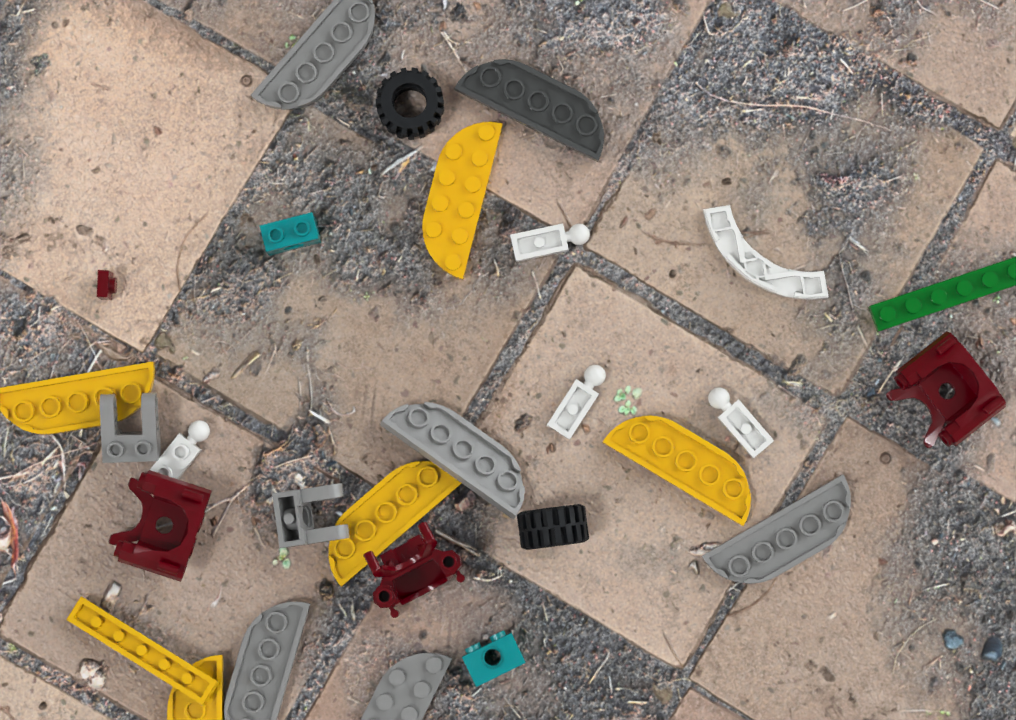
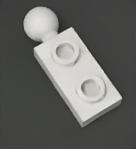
M562 223L511 234L510 237L515 260L520 262L569 251L567 242L583 245L588 241L590 232L583 224H575L569 231L565 232Z
M591 365L585 370L584 383L577 379L575 380L547 426L569 440L599 395V393L593 390L594 386H599L605 381V370L599 365Z
M717 387L710 391L708 395L709 404L713 408L722 409L723 411L717 418L752 459L774 441L739 399L734 404H731L729 402V393L724 388Z
M202 420L192 422L188 428V437L179 433L150 470L179 480L202 451L195 444L208 438L210 434L208 424Z

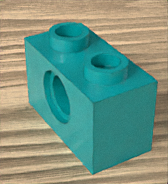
M312 212L260 225L265 250L269 256L321 243L316 219Z
M504 630L489 637L490 643L481 646L480 642L465 649L467 654L462 656V659L476 687L526 663L512 632L506 634ZM490 649L497 650L501 655L500 661L495 665H491L485 660V653Z

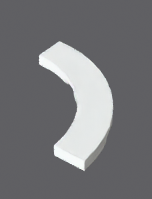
M730 205L703 209L708 231L717 249L731 267L746 280L759 288L783 297L805 300L826 299L829 297L824 271L803 272L782 268L753 250L739 231Z

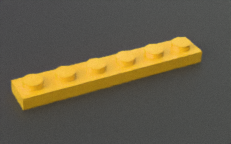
M82 596L66 619L201 705L205 706L219 681Z

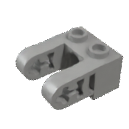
M156 392L142 393L141 395L142 431L122 432V429H118L116 395H100L103 463L159 460L161 456V438Z
M342 483L272 494L280 548L350 538L348 524L314 529L311 503L344 497Z

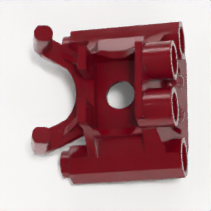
M947 331L896 370L894 380L900 388L890 389L886 393V397L890 401L913 398L919 400L927 407L931 416V424L923 441L924 446L927 448L935 445L938 436L946 446H957L1006 407V401L999 393L997 387L967 349L952 333ZM943 383H948L955 391L951 399L941 397L939 388Z
M148 470L147 473L142 472L139 479L131 477L128 482L129 489L142 503V517L139 523L131 531L112 534L109 538V544L116 546L114 556L118 557V562L181 582L197 540L196 535L202 526L212 490ZM168 517L171 519L173 527L169 533L163 534L157 530L156 522L159 518Z
M422 522L418 525L422 536L418 534L395 549H390L379 555L384 565H379L373 551H368L363 555L374 577H382L380 586L373 592L374 603L380 608H389L391 611L390 615L393 618H397L400 615V612L395 610L394 607L405 605L450 581L455 575H457L456 579L458 582L462 583L465 581V576L459 571L463 567L462 557L453 550L441 551L435 549L437 541L427 522Z

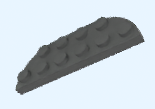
M498 59L479 66L477 65L469 70L456 84L455 91L596 162L599 161L604 144V129L601 119L592 102L574 88L528 65L507 59Z

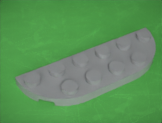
M333 0L255 89L251 97L265 106L280 110L302 108L321 98L367 46L375 24L373 1Z
M430 402L402 405L391 411L381 421L380 426L513 520L515 519L523 503L525 486H523L520 474L521 469L517 461L501 444L451 409Z
M844 474L701 557L720 576L734 582L752 584L771 580L822 551L840 536L849 516L851 495Z
M296 601L275 605L256 617L248 627L241 643L225 699V720L278 719L311 603Z
M419 653L398 661L380 680L361 720H422L453 658L438 653Z

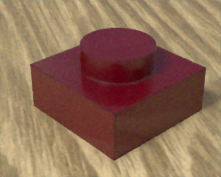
M98 270L97 298L112 300V294L117 292V278L113 277V273L109 270Z

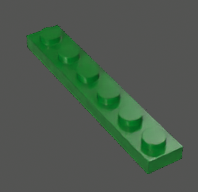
M1016 257L869 306L868 308L877 332L1016 286Z

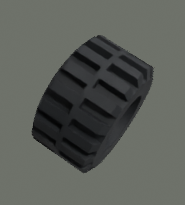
M413 67L412 71L401 68L399 73L395 71L390 73V78H384L382 87H378L376 98L377 112L381 123L391 134L394 133L401 139L408 137V140H414V137L418 136L421 139L425 137L426 133L430 132L431 134L435 130L434 127L441 122V116L444 114L442 90L438 86L434 77L431 78L428 72L424 70L419 72L418 68ZM405 91H417L426 99L424 111L418 116L411 118L399 115L394 107L396 98Z
M574 504L522 511L517 514L520 544L523 549L531 550L577 544L589 539L584 505Z

